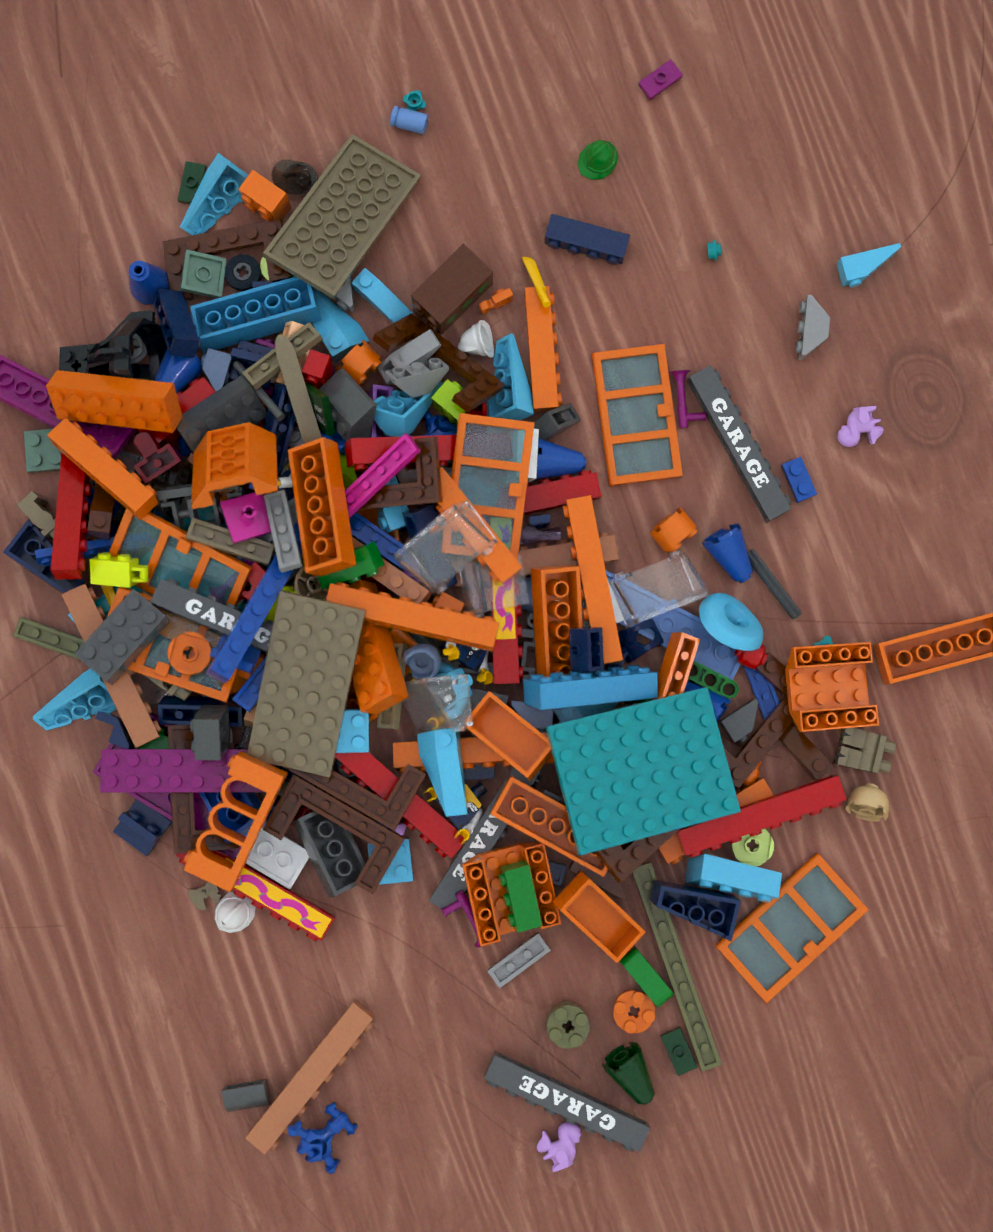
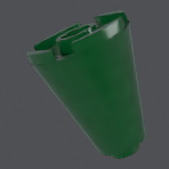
M629 1042L630 1046L626 1048L624 1045L618 1046L605 1057L606 1064L602 1063L605 1072L637 1104L646 1105L653 1100L655 1091L641 1047L635 1042Z

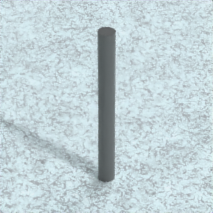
M240 361L234 362L233 367L249 383L242 373L246 368ZM252 386L257 396L277 420H283L285 415L262 387L255 390Z

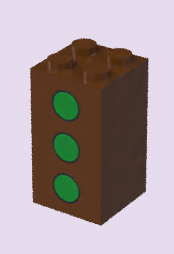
M463 243L411 295L412 306L414 307L413 312L419 318L424 317L428 321L427 325L442 335L493 285V271Z

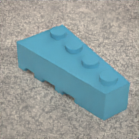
M702 854L688 859L684 884L715 889L725 893H735L746 898L756 897L761 902H771V900L779 898L782 873Z

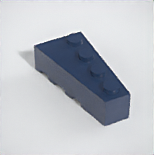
M29 519L3 551L10 559L62 594L86 584L83 579L56 580L51 572V565H37L35 550L50 548L53 545Z
M659 880L653 881L649 900L656 907L732 942L741 903L740 899L733 894Z

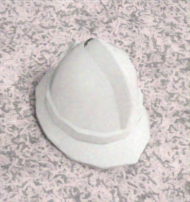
M479 320L477 324H473L471 328L462 334L458 343V349L471 355L493 358L494 345L490 325L484 320Z
M229 892L221 898L215 910V921L219 930L232 933L241 931L249 926L255 917L256 907L251 904L252 900L247 897L242 899L233 892Z

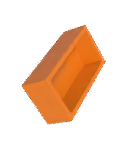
M490 691L462 723L464 727L530 781L552 756L549 739Z
M582 871L553 901L564 915L616 963L623 958L646 932Z

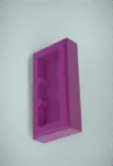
M670 59L639 81L638 86L648 99L652 100L680 80L683 74Z

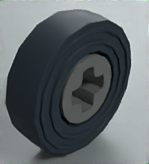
M239 254L233 256L227 262L225 277L233 289L246 291L252 289V281L261 280V268L255 258L247 254ZM244 268L248 272V275L244 274V276L241 277V275L238 272L242 271Z

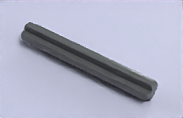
M751 549L748 552L751 566L792 619H796L802 614L801 610L757 552Z

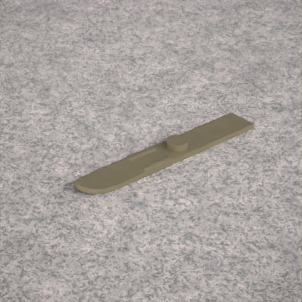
M279 334L275 340L276 356L303 444L322 437L294 347L287 337Z

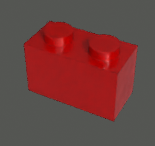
M310 349L301 371L305 383H309L319 390L330 379L333 372L330 355Z

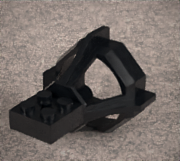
M151 310L131 312L100 343L60 347L59 370L132 379L149 378L150 381H153L167 350L160 325L155 323V312ZM134 334H137L142 339L148 352L150 364H131L130 349Z

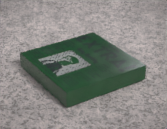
M305 383L319 430L328 436L335 434L329 396L311 384Z

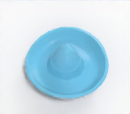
M725 593L710 594L701 602L699 607L701 622L707 632L717 641L731 648L744 651H753L761 647L764 639L763 628L755 615L742 602Z

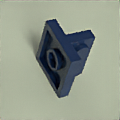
M240 340L238 348H232L231 358L233 363L240 361L248 369L272 351L273 348ZM233 364L229 374V381H233L240 376L233 367ZM271 379L261 386L262 389L270 391Z
M136 799L130 809L122 812L118 820L120 822L113 832L145 856H148L172 821Z

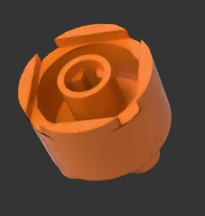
M365 340L361 341V347L357 344L341 360L343 363L341 368L338 365L336 367L337 371L344 369L361 386L368 380V373L370 371L375 373L382 363L380 361L382 357Z
M680 506L673 515L670 513L661 520L649 534L664 552L670 553L682 545L680 541L691 538L698 530L696 529L697 525Z

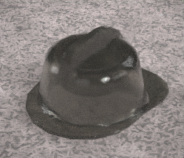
M281 160L276 163L272 170L274 185L286 193L306 196L319 179L311 165L294 160Z

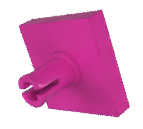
M256 492L220 502L233 544L272 533L263 494L256 495Z

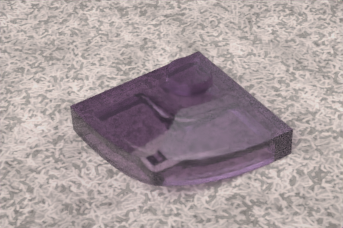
M560 526L542 531H536V527H524L521 530L520 544L535 543L543 540L561 541Z

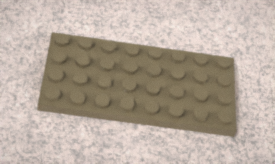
M352 134L263 252V257L332 299H335L420 181L421 175Z
M280 591L247 754L266 763L331 777L364 623L365 609L288 591Z

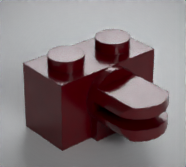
M141 432L134 438V445L143 460L133 467L145 484L150 483L184 461L173 443H168L161 448L154 436L149 432Z

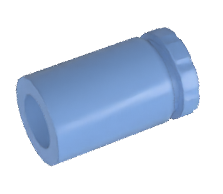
M394 106L390 117V126H396L400 129L424 135L429 114Z

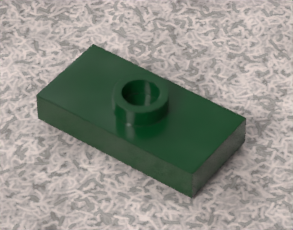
M186 161L178 196L180 203L191 204L206 173V165Z
M680 1027L660 1035L678 1076L697 1068Z

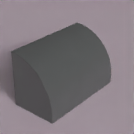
M267 1079L227 1085L221 1091L227 1112L271 1105Z

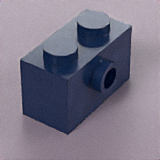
M602 627L570 628L571 671L592 672L604 670Z

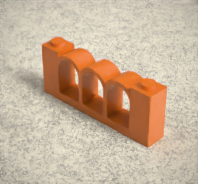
M243 751L236 755L233 754L227 766L230 767L228 774L231 776L222 785V801L210 811L208 817L210 827L199 836L196 847L192 851L189 850L183 861L186 863L184 871L228 892H231L235 887L287 776V772ZM232 781H243L266 792L259 810L238 801L232 796L230 792ZM227 807L254 819L247 836L222 825L218 819V810ZM210 834L219 835L242 846L235 862L233 863L212 853L206 846V836Z

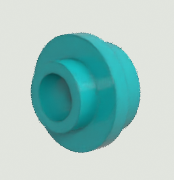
M717 240L708 243L709 259L718 260V256H722L721 243H717Z

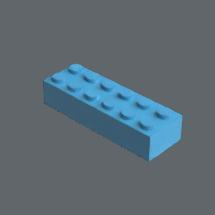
M296 276L190 306L193 324L196 326V333L201 340L200 347L204 353H207L208 348L218 350L239 344L240 340L250 341L282 332L286 322L294 321L306 325L308 322L314 323L322 320L315 288Z
M627 665V669L608 667V671L599 670L588 673L570 671V674L563 675V672H552L550 676L532 674L531 678L523 679L524 704L540 710L658 698L657 672L649 671V667H639V665Z

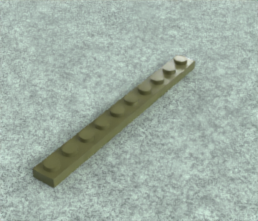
M652 863L642 864L632 874L700 1069L703 1072L720 1066L722 1063L670 914L656 907L649 900L653 881L657 880Z

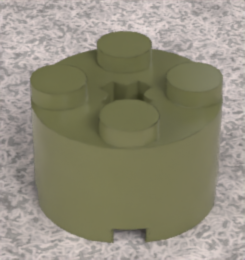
M562 1001L553 1006L547 1014L546 1026L548 1035L557 1046L566 1049L577 1048L588 1037L590 1030L589 1020L586 1012L578 1003ZM571 1021L572 1026L565 1028L564 1024Z

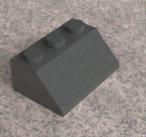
M339 369L319 389L329 396L334 427L345 441L350 438H369L377 404L344 369Z

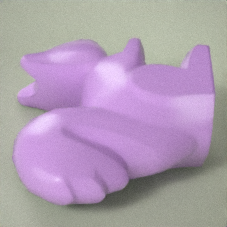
M877 406L853 408V411L847 418V425H843L838 430L837 438L842 446L854 447L857 445L861 433H867L869 443L871 445L875 444L876 439L884 432L882 426L875 425L881 419L872 417V412L877 409Z
M567 1121L561 1123L558 1127L559 1140L553 1142L546 1131L542 1132V1137L538 1141L536 1148L538 1152H547L543 1156V1160H553L552 1172L573 1165L576 1155L575 1143H579L582 1136L581 1129L577 1123L571 1124Z

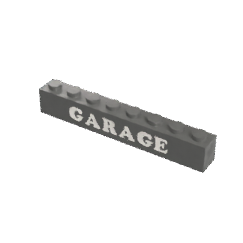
M710 365L691 375L687 382L701 408L706 412V417L764 521L768 523L791 509V501L786 494L782 493L779 479L772 475L769 461L766 458L763 459L759 443L756 440L753 441L750 435V427L746 422L743 423L740 418V409L736 404L733 405L730 400L731 394L728 388L723 387L721 384L719 372Z
M168 578L167 581L160 579L150 601L153 606L228 636L241 613L238 611L239 607L227 603L226 606L218 603L219 599L211 595H207V597L199 595L200 591L192 587L182 588L179 586L180 583ZM271 620L263 622L249 646L268 653L274 622Z
M514 767L511 769L473 830V833L469 836V839L465 842L430 897L429 901L441 909L457 901L455 894L458 891L463 890L468 894L462 864L479 853L497 849L494 846L498 839L502 841L508 831L505 828L507 823L490 815V810L507 779L511 775L529 786L536 787L542 778L539 775L540 770L530 781Z
M494 1051L485 1071L484 1079L487 1080L486 1083L490 1086L505 1088L506 1093L514 1097L522 1096L526 1098L525 1101L530 1105L537 1106L539 1104L545 1107L544 1110L552 1115L558 1113L564 1116L563 1119L571 1124L577 1122L583 1125V1129L594 1134L596 1131L602 1134V1137L609 1142L614 1143V1141L622 1143V1147L628 1151L633 1152L636 1150L640 1152L649 1133L650 1126L648 1122L497 1051Z

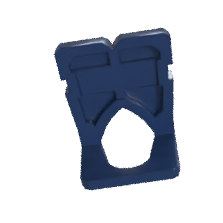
M652 618L618 632L620 647H625L628 650V654L625 657L627 663L633 662L647 651L664 643ZM650 628L654 631L655 638L647 645L637 642L638 631Z

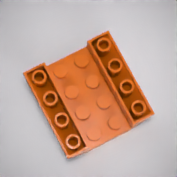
M247 422L207 431L193 453L192 509L214 505V490L244 485L252 482L256 495L278 491L276 434Z
M871 642L792 647L785 668L789 712L800 732L879 726L877 705H869L865 667L866 663H873Z
M541 842L516 843L479 853L462 864L480 947L501 941L500 935L516 931L509 925L507 915L510 914L509 907L505 906L503 894H506L505 888L501 886L498 874H501L500 867L524 860L530 866L542 922L540 929L561 924L559 910L553 903L556 896L545 844Z

